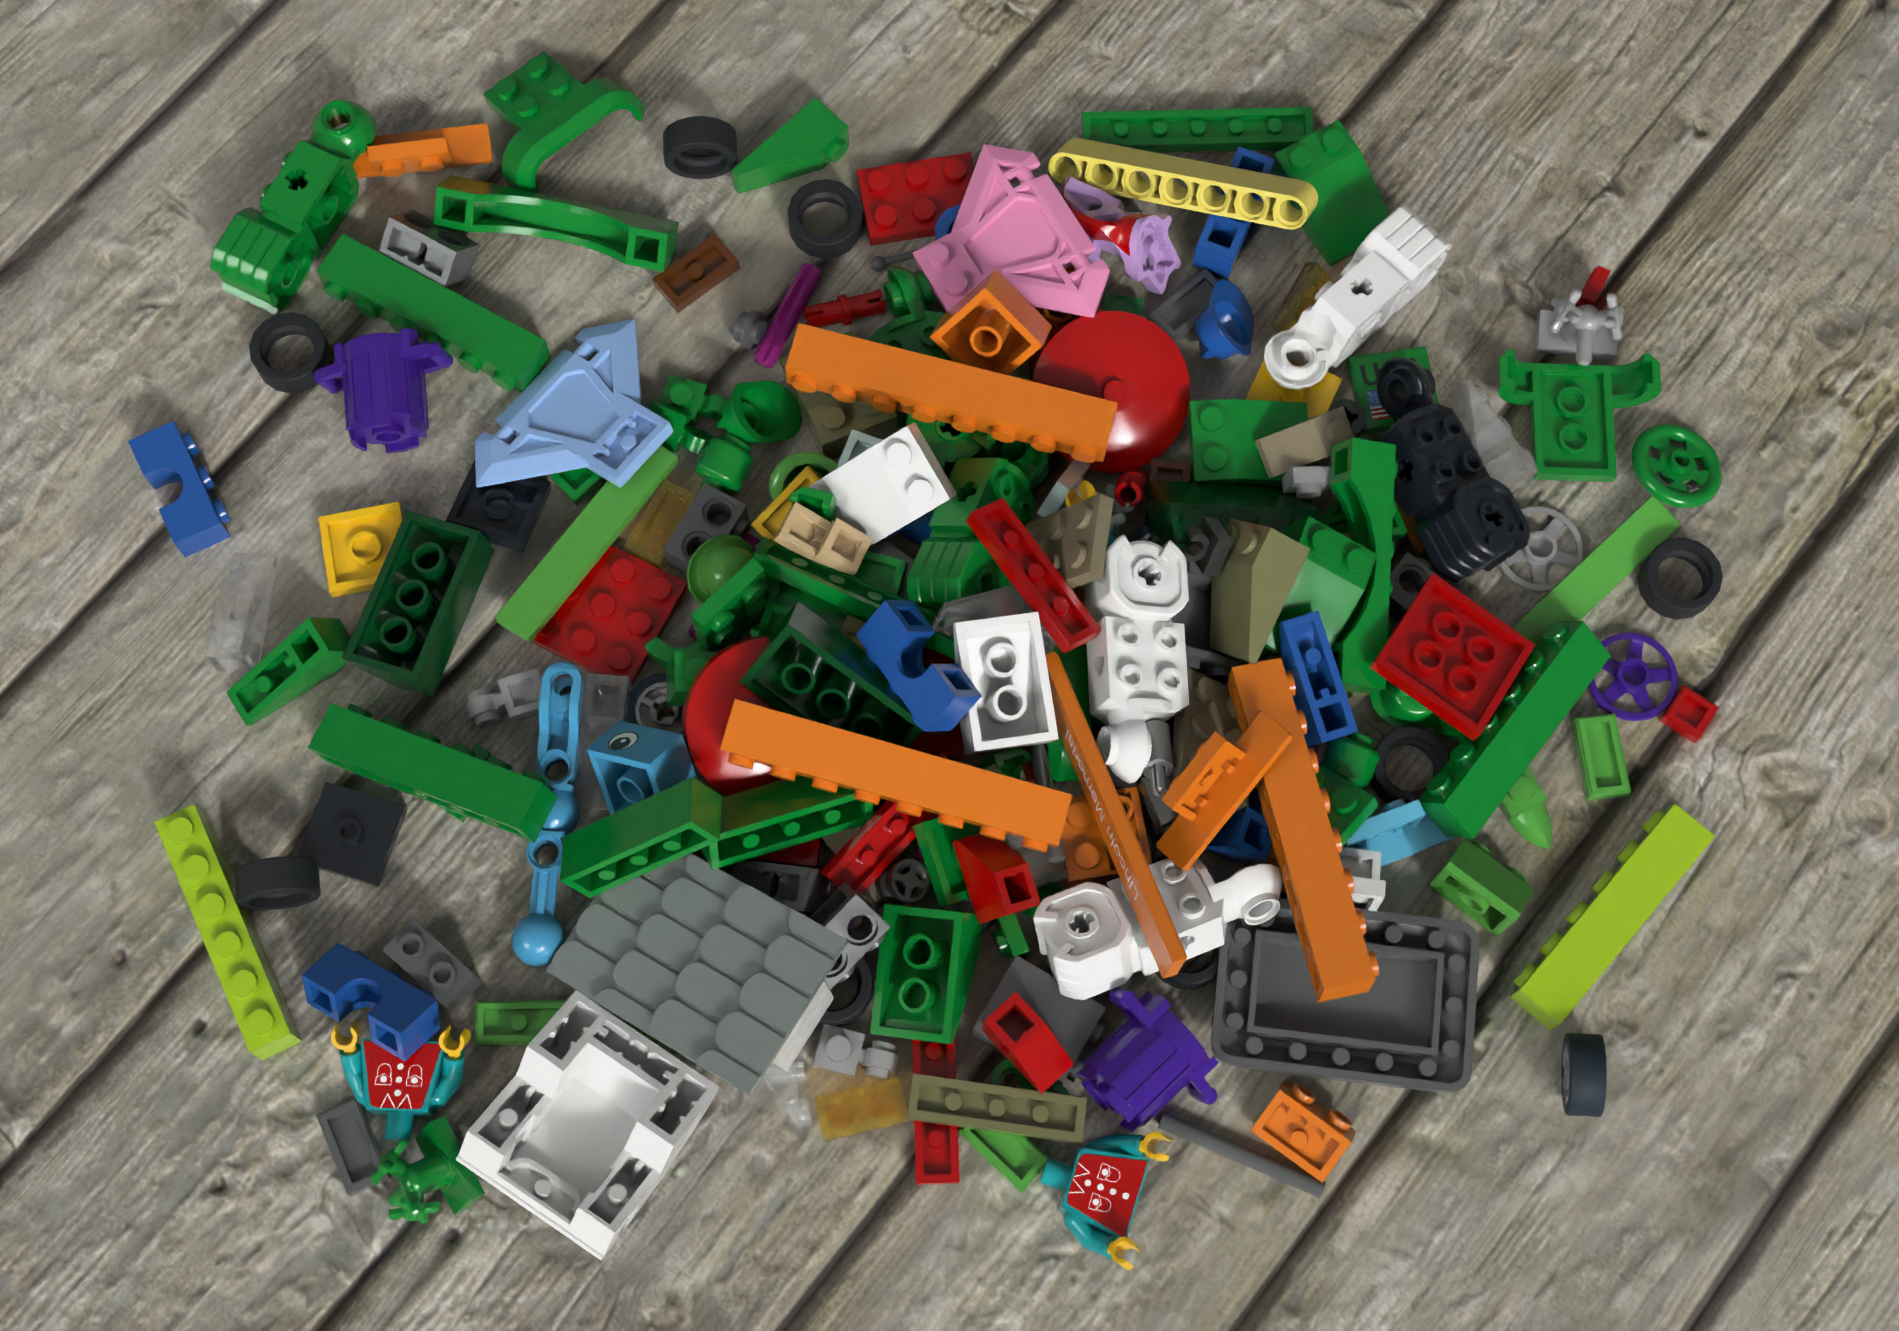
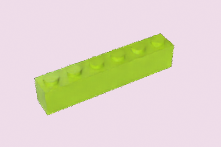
M192 804L155 821L159 836L249 1053L261 1060H265L303 1042L248 910L237 904L235 880L208 816L195 804Z
M1673 804L1664 813L1659 809L1653 812L1641 827L1647 832L1638 843L1631 839L1617 855L1616 858L1622 863L1613 874L1607 869L1592 885L1591 889L1596 893L1588 904L1581 900L1565 918L1570 923L1569 927L1562 935L1555 931L1539 949L1544 954L1539 963L1533 966L1529 962L1513 980L1518 988L1510 998L1549 1031L1559 1026L1714 839L1715 835L1677 804Z

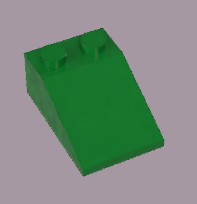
M1339 120L1273 154L1272 159H1275L1271 175L1308 182L1318 193L1317 206L1301 227L1329 267L1355 254L1357 248L1369 233L1389 216V212L1360 149ZM1289 200L1294 208L1302 210L1296 201Z
M1245 399L1190 401L1187 413L1191 482L1282 485V477L1286 473L1268 478L1255 440L1308 419L1307 403Z
M1307 516L1285 527L1282 533L1310 548V551L1264 646L1280 656L1282 654L1278 623L1315 611H1319L1330 647L1332 648L1365 591L1378 555L1312 517Z
M884 904L883 918L891 927L885 932V937L879 947L870 1034L953 1044L979 957L982 924H978L976 914Z

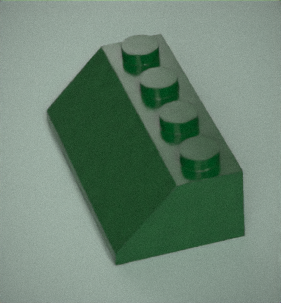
M1146 480L1144 482L1151 542L1161 547L1169 540L1177 546H1191L1192 541L1185 530L1189 526L1199 527L1203 517L1217 518L1223 527L1228 525L1230 519H1236L1271 527L1280 533H1283L1285 527L1307 516L1319 521L1317 509L1306 499L1297 498L1296 493H1283L1282 486Z
M407 510L342 659L396 687L433 698L495 551L481 531Z
M799 601L774 629L739 681L740 684L777 711L906 748L923 731L922 728L914 723L907 706L889 688L887 678L877 664L867 657L865 650Z

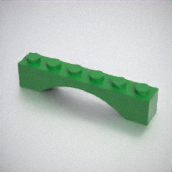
M451 175L436 186L433 225L467 232L509 233L558 240L598 251L627 265L664 272L675 258L679 222Z
M1354 437L1332 445L1330 487L1341 503L1349 523L1352 540L1378 555L1365 591L1331 650L1345 691L1366 694L1386 689L1387 680L1369 667L1391 634L1389 600L1392 595L1393 585L1390 580L1391 559L1394 554L1392 525L1396 513L1394 479L1397 475L1398 463L1395 459L1396 445Z

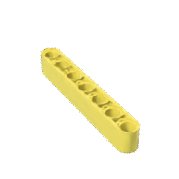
M1072 138L1066 141L1052 156L1048 164L1051 177L1059 184H1062L1066 177H1072L1111 195L1284 229H1297L1301 227L1318 203V193L1310 183L1302 180L1081 138ZM1067 157L1071 158L1075 162L1076 166L1069 163ZM1103 164L1109 166L1113 174L1108 172L1104 168ZM1139 171L1146 173L1150 181L1144 179ZM1176 178L1183 180L1188 188L1181 186ZM1213 185L1220 187L1225 195L1219 194ZM1251 193L1258 194L1263 202L1256 201ZM1289 200L1296 201L1302 210L1294 208Z

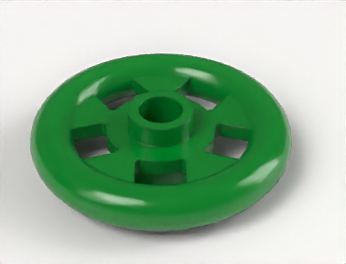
M1657 424L1644 430L1635 440L1631 453L1633 470L1640 484L1657 500L1673 507L1695 508L1706 504L1717 494L1722 482V469L1719 458L1712 446L1695 431L1676 424ZM1670 440L1683 443L1684 449L1675 446L1671 447ZM1651 446L1661 451L1657 460L1648 455ZM1694 458H1700L1705 470H1697ZM1657 473L1658 476H1659L1665 483L1669 484L1670 486L1668 487V486H1666L1665 484H1663V483L1655 476V474ZM1694 480L1699 489L1689 492L1684 484Z

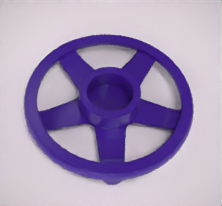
M1618 633L1602 640L1601 644L1604 647L1624 639H1631L1625 661L1619 662L1609 658L1602 667L1614 676V682L1602 695L1600 694L1595 679L1589 684L1588 690L1595 700L1596 706L1609 714L1615 713L1616 718L1626 721L1650 720L1662 713L1673 701L1678 686L1677 669L1668 651L1654 639L1638 633ZM1645 642L1659 651L1669 668H1649L1642 661L1643 643ZM1671 680L1666 698L1660 705L1654 708L1646 686L1650 683ZM1625 693H1630L1642 710V713L1625 712L1615 708L1611 703Z

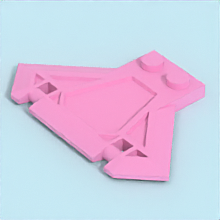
M983 144L951 233L913 252L915 262L925 274L930 287L946 313L991 272L997 269L1034 307L1091 318L1095 317L1110 269L1104 260L1090 263L1087 256L1096 250L1095 246L1048 174L1036 178L1033 175L1032 171L1040 166V162L1034 153ZM1019 181L1021 185L1015 188L1011 186L1012 183ZM1074 266L1076 271L1068 274L1065 269Z

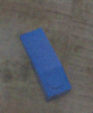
M1319 611L1278 623L1283 666L1285 672L1291 671L1295 682L1296 694L1293 696L1296 710L1302 709L1306 718L1307 734L1304 737L1307 747L1358 732Z

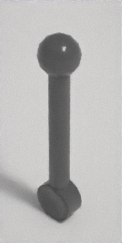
M919 249L886 258L876 256L871 260V267L876 272L882 271L887 265L913 259V252Z

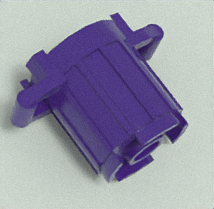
M411 328L400 329V334H366L349 340L343 346H341V343L334 345L335 363L317 369L314 373V380L332 394L344 391L346 430H348L350 442L353 446L362 451H367V443L385 445L386 453L404 452L417 448L419 446V437L427 438V430H429L425 375L450 367L453 363L452 355L436 342L429 344L428 341H423L421 344L418 341V331Z
M1119 987L1112 989L1109 995L1111 1002L1119 1007L1128 1020L1082 1063L1083 1067L1076 1073L1079 1077L1085 1079L1081 1084L1104 1111L1110 1108L1114 1113H1120L1124 1120L1119 1125L1130 1133H1133L1138 1127H1144L1184 1087L1189 1090L1190 1096L1193 1099L1208 1105L1213 1104L1217 1100V1092L1204 1077L1219 1062L1214 1056L1209 1059L1205 1049L1196 1037L1168 1010L1172 1005L1159 994L1152 999V994L1149 991L1137 1000L1136 994Z

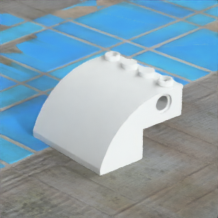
M576 990L529 1043L514 1078L469 1128L456 1161L599 1260H602L674 1162L715 1097L719 1086Z

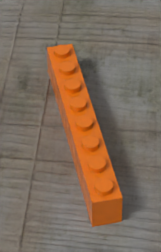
M798 323L785 367L787 383L792 384L795 389L805 393H814L817 390L832 394V397L845 403H854L857 400L869 403L873 408L881 412L893 413L897 410L909 413L914 419L921 422L933 423L937 420L949 423L954 429L961 432L972 433L977 430L989 433L994 439L1001 442L1012 443L1017 440L1031 444L1034 449L1041 452L1052 453L1056 450L1071 454L1072 458L1085 463H1092L1095 460L1104 461L1118 406L1117 402Z
M1281 658L1260 661L1256 665L1250 663L1232 667L1227 687L1241 736L1260 712L1268 714L1293 735L1290 743L1256 784V789L1317 1003L1369 992L1376 980L1375 977L1379 975L1378 962L1374 951H1367L1363 937L1366 934L1365 918L1360 908L1355 909L1351 896L1354 893L1353 877L1349 868H1343L1339 853L1342 852L1340 833L1336 827L1331 828L1327 813L1330 812V800L1324 787L1319 788L1316 773L1319 771L1318 759L1313 748L1308 749L1304 735L1307 734V723L1302 709L1296 710L1293 696L1296 694L1293 675L1291 671L1285 672Z
M737 699L734 700L720 748L723 754L729 755L727 762L739 767L753 769L755 762L771 767L769 774L778 778L795 781L797 774L813 779L811 786L820 790L837 793L838 786L855 791L853 798L866 803L878 805L880 798L896 802V811L920 817L922 810L938 814V823L959 829L963 828L964 822L981 827L979 834L1004 841L1006 834L1023 839L1021 846L1044 853L1047 852L1048 846L1054 848L1059 846L1072 799V794Z

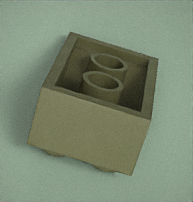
M853 331L844 333L845 335L856 337ZM789 354L779 358L785 375ZM790 384L819 453L832 460L841 457L852 429L882 440L898 432V416L896 412H881L873 408L871 404L857 400L854 403H845L832 397V394L817 390L814 393H805L795 389Z
M1230 519L1228 525L1224 528L1233 540V544L1218 577L1212 576L1210 649L1256 665L1308 556L1310 548L1271 527Z

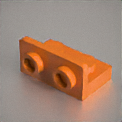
M1284 1080L1250 1131L1323 1183L1351 1145L1356 1131L1350 1127L1352 1122L1343 1113L1334 1108H1330L1328 1111L1314 1101L1316 1096L1307 1087L1298 1082H1294L1292 1085Z

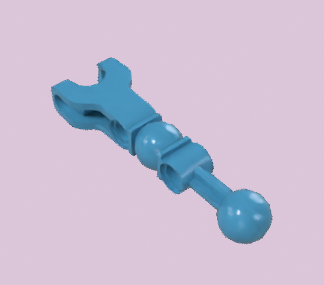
M557 662L550 665L542 677L539 699V739L536 773L548 780L546 786L558 798L536 842L529 841L527 845L526 856L530 865L534 867L529 915L517 923L511 936L512 949L516 957L524 964L533 967L550 964L556 951L566 941L565 930L560 921L554 917L558 878L561 873L563 837L574 830L580 817L579 803L575 798L577 797V790L574 787L577 785L580 777L584 741L590 721L592 695L577 667L567 662ZM564 674L570 676V677H565V678L559 679V680L556 681V682L554 683V685H553L554 680H555L558 676L564 675ZM571 689V692L568 695L563 696V694L567 690ZM559 762L568 764V772L564 778L557 781L548 779V771L553 764ZM547 845L557 846L559 852L557 859L549 865L540 864L538 855L541 849Z

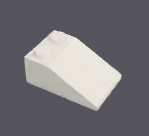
M916 423L904 427L809 486L810 488L835 495V519L839 518L871 537L872 541L869 547L957 495Z
M1031 612L954 623L955 664L960 665L982 695L959 721L964 754L971 755L1039 745L1058 740L1039 613Z

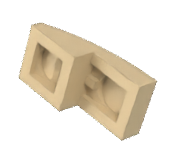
M795 502L786 514L773 541L814 562L854 575L869 548L872 538L839 518H836L831 523Z

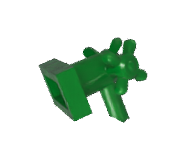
M446 1116L429 1122L416 1136L415 1140L425 1158L412 1164H408L399 1158V1155L409 1143L406 1139H400L393 1149H389L381 1156L380 1162L377 1165L378 1169L370 1177L371 1183L375 1186L388 1172L398 1179L399 1185L390 1194L388 1201L391 1206L401 1208L388 1210V1217L391 1220L404 1218L408 1221H419L422 1224L427 1223L429 1213H436L440 1210V1202L424 1203V1195L437 1189H441L454 1215L468 1210L485 1194L476 1174L456 1161L461 1145Z

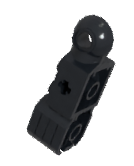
M1393 357L1387 360L1379 370L1377 394L1382 407L1394 419L1395 423L1388 430L1379 434L1373 441L1396 445L1395 459L1398 463V471L1394 479V495L1407 518L1414 517L1417 522L1418 537L1438 573L1448 580L1457 583L1464 577H1470L1482 569L1490 571L1497 564L1505 561L1507 557H1511L1518 550L1528 545L1530 538L1529 523L1510 489L1489 476L1454 410L1437 404L1434 400L1433 395L1436 386L1432 373L1409 358Z

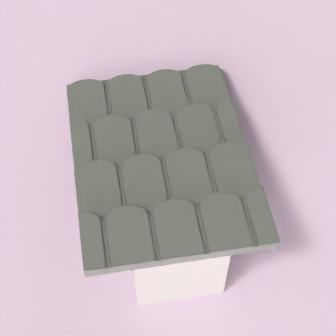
M691 853L596 895L588 908L580 915L576 926L564 944L556 951L546 972L751 1097L772 1063L786 1072L789 1070L831 1004L834 997L824 980L845 949L848 940L718 868L712 870L708 862Z

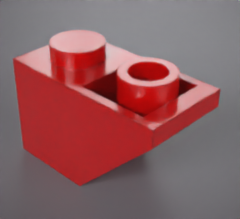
M981 834L953 841L978 924L1002 918L1038 906L1041 903L1028 862L1004 841Z
M1016 991L983 1021L982 1031L1041 1095L1074 1065L1047 1024Z

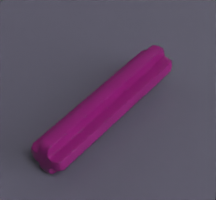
M803 263L754 353V359L757 364L769 369L774 367L803 312V306L807 305L821 278V270L817 266L810 263Z

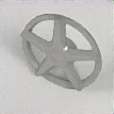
M1541 506L1521 508L1523 514L1544 513L1555 518L1543 531L1533 532L1530 529L1528 545L1518 550L1511 557H1507L1505 561L1497 564L1503 575L1516 586L1536 594L1549 592L1559 582L1546 584L1547 564L1553 562L1574 568L1584 559L1583 541L1575 525L1560 512ZM1564 524L1570 529L1575 538L1577 556L1557 549L1555 539ZM1529 562L1532 569L1533 583L1515 575L1507 564Z

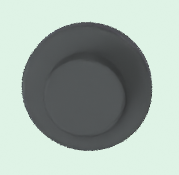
M756 310L751 312L744 311L736 319L733 337L736 342L740 343L742 348L753 350L760 344L768 329L764 314Z

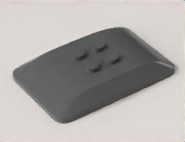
M1278 899L1280 902L1279 911L1274 917L1264 923L1249 925L1245 922L1244 918H1237L1227 922L1225 943L1219 947L1210 1041L1211 1050L1215 1058L1221 1063L1284 1074L1444 1093L1457 1092L1470 1081L1473 1061L1480 943L1477 932L1468 923L1457 920L1361 909L1366 922V934L1363 937L1367 951L1373 950L1376 955L1379 975L1375 977L1376 980L1369 992L1317 1003L1287 899Z

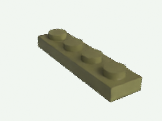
M913 1073L907 1120L1081 1144L1087 1098L1044 1092L1041 1095L1039 1091Z

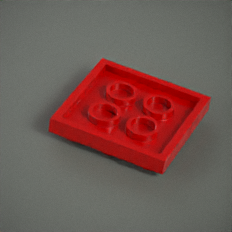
M611 545L531 643L631 691L649 659L644 646L654 637L661 638L688 589L687 581Z
M1432 573L1422 585L1369 668L1474 741L1483 732L1535 644L1442 578Z

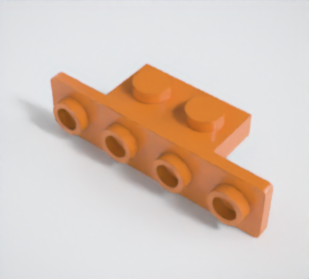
M484 123L375 136L372 145L367 146V150L360 154L353 164L357 174L356 178L396 177L410 172H437L444 168L493 162L490 129Z
M1265 712L1259 713L1236 744L1215 731L1208 740L1200 745L1196 756L1185 770L1173 779L1169 790L1162 797L1161 800L1172 810L1179 813V816L1159 839L1156 847L1180 869L1188 871L1290 743L1293 735Z

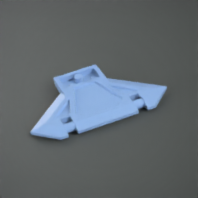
M635 319L583 328L575 337V340L581 345L574 352L563 349L496 418V422L502 427L494 435L483 432L475 440L477 488L585 467L619 488L633 476L674 432L669 421L642 406L637 324ZM514 437H516L515 440H514L510 445H508V443H509Z

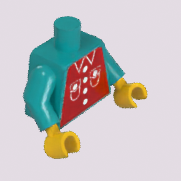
M352 1021L351 1023L352 1036L350 1037L343 1036L339 1031V1024L336 1023L331 1033V1041L336 1048L340 1049L339 1055L344 1076L358 1103L365 1106L366 1110L373 1115L387 1116L384 1140L398 1141L406 1139L411 1141L413 1117H434L437 1109L444 1107L462 1084L465 1052L462 1049L471 1037V1032L467 1028L462 1031L460 1041H455L450 1036L451 1025H448L441 1033L439 1042L427 1041L408 1060L403 1061L374 1044L372 1039H362L361 1046L356 1042L361 1032V1026L357 1021Z
M1151 1132L1146 1136L1117 1133L1090 1140L1085 1145V1148H1079L1075 1151L1071 1165L1047 1158L1039 1180L1041 1184L1062 1191L1057 1210L1064 1214V1225L1080 1245L1106 1258H1112L1126 1270H1130L1134 1266L1122 1259L1123 1253L1131 1248L1141 1252V1248L1130 1238H1127L1150 1163V1159L1143 1157L1147 1155L1160 1162H1165L1170 1157L1155 1151L1156 1144L1159 1141H1172L1169 1136L1159 1132Z

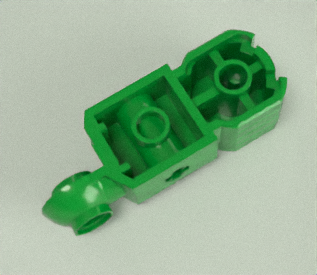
M334 100L327 103L315 115L311 126V135L308 140H299L294 150L289 151L285 155L281 164V170L275 180L264 188L259 203L263 213L249 207L235 214L215 245L210 261V269L218 272L223 282V291L236 295V297L245 301H250L251 304L264 308V310L272 314H278L288 308L307 278L312 263L315 259L319 260L358 198L359 183L353 164L358 156L367 150V146L372 145L376 135L375 120L367 109L358 103L347 100ZM348 123L343 128H336L340 124Z
M889 265L887 267L889 281L883 283V289L889 307L895 318L898 319L877 329L869 341L953 361L930 338L943 313L929 311L927 308L928 305L933 304V295L925 274L922 270L913 273L907 268ZM895 410L898 416V428L916 423L948 479L957 458H993L996 439L989 433L977 430L972 433H965L954 429L949 423L937 420L933 423H925L914 419L909 413Z
M1015 440L1012 443H1000L994 452L993 458H957L949 477V481L957 495L936 507L929 523V527L932 529L930 537L922 542L907 577L908 600L916 602L915 604L955 622L1003 616L1014 586L969 527L966 520L971 512L1004 498L1024 526L1028 524L1036 507L1031 488L1037 486L1046 478L1049 471L1048 460L1050 453L1038 451L1031 444Z

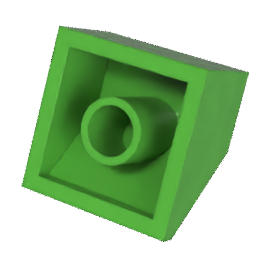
M1464 838L1428 884V887L1497 937L1518 919L1535 889L1527 884L1528 880L1521 872L1509 866L1505 868L1492 858L1493 854L1487 847L1476 841L1469 842Z

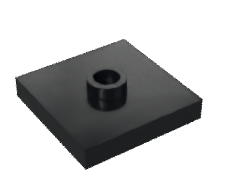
M474 460L445 521L481 531L491 544L523 552L549 497L551 482L532 477L477 488Z
M326 782L297 857H307L315 860L318 863L319 870L379 887L408 808L396 802Z

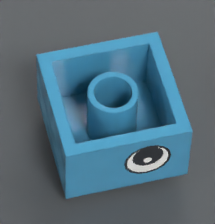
M618 721L587 749L610 815L691 777L699 781L683 734Z

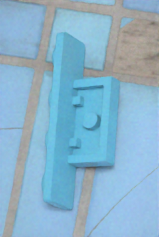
M1399 799L1380 808L1381 814L1366 819L1343 847L1381 852L1382 867L1458 837L1446 836L1423 810L1419 799L1408 804L1405 803L1404 799Z

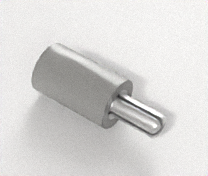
M1151 720L1145 723L1151 735L1152 751L1148 765L1144 767L1142 774L1146 778L1151 779L1152 793L1155 796H1162L1167 792L1166 778L1174 770L1171 734L1168 724L1160 720Z

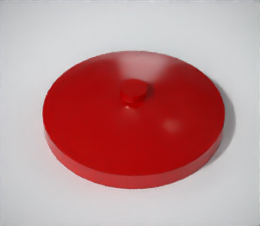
M1100 311L1096 312L1094 318L1080 316L1062 326L1049 338L1039 352L1030 381L1118 403L1104 461L1095 460L1089 463L1091 465L1088 470L1096 472H1124L1151 462V459L1160 456L1173 443L1188 413L1191 394L1190 378L1185 360L1179 348L1159 326L1144 317L1128 312ZM1055 450L1058 455L1068 462L1072 463L1074 461L1071 454Z
M757 636L737 641L716 653L695 676L685 699L682 729L691 761L700 775L725 796L783 780L782 778L770 775L771 767L754 762L753 769H747L727 762L729 755L723 754L720 750L735 699L776 710L739 683L741 677L769 636Z

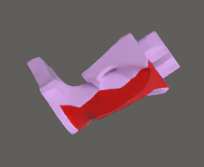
M1066 177L1058 191L1095 246L1096 250L1087 256L1090 263L1100 261L1099 255L1101 250L1115 254L1123 260L1125 273L1132 281H1141L1148 291L1162 295L1170 273L1174 269L1179 270L1182 265L1168 236V229L1172 221L1171 216L1168 214L1128 213L1124 211L1125 207L1120 200L1105 191L1075 178ZM1094 206H1102L1098 210L1089 211ZM1146 258H1148L1149 261L1148 267L1146 263Z

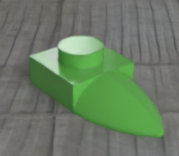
M1527 767L1501 801L1499 807L1518 834L1530 843L1543 849H1548L1552 839L1550 816L1545 806V802L1548 799Z

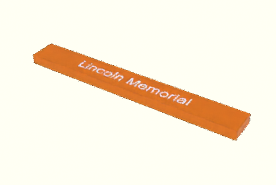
M1056 651L1045 654L1057 730L1162 979L1177 975L1187 959V954L1059 655L1056 654Z

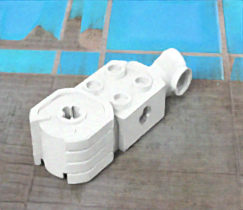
M1407 205L1398 207L1376 226L1360 244L1351 262L1341 272L1340 276L1342 278L1335 284L1328 281L1315 295L1314 299L1317 302L1314 306L1306 308L1298 322L1291 329L1281 331L1272 336L1265 346L1264 361L1268 373L1277 384L1287 389L1309 388L1320 382L1332 365L1337 368L1378 331L1395 312L1404 307L1426 287L1447 256L1445 250L1449 251L1452 244L1443 236H1440L1433 227L1428 226V223L1419 215H1416ZM1289 361L1296 362L1299 366H1295Z
M1121 535L1107 547L1103 577L1084 584L1085 608L1102 629L1096 638L1086 643L1090 714L1108 725L1100 729L1096 742L1105 765H1108L1110 770L1121 780L1127 783H1135L1141 776L1144 767L1148 765L1152 751L1151 735L1145 722L1151 720L1166 722L1189 705L1184 624L1172 623V618L1189 601L1187 559L1174 542L1169 540L1162 547L1156 543L1142 540L1129 543L1126 536Z
M1169 858L1149 865L1187 954V959L1224 945L1227 922L1237 918H1244L1247 924L1258 925L1270 920L1280 909L1278 899L1282 889V877L1279 868L1272 864H1258L1245 867L1235 872L1229 879L1215 884L1207 868L1199 858H1197L1188 871L1180 869ZM1120 877L1106 882L1107 886L1094 882L1081 883L1044 898L1036 909L1033 919L1036 926V934L1038 935L1040 953L1048 955L1050 968L1058 981L1060 994L1066 997L1085 1000L1125 984L1133 973L1142 970L1144 976L1159 971Z

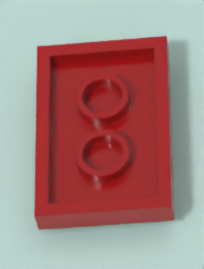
M971 152L857 170V181L870 246L935 236V226L939 217L948 208L962 204L974 171Z

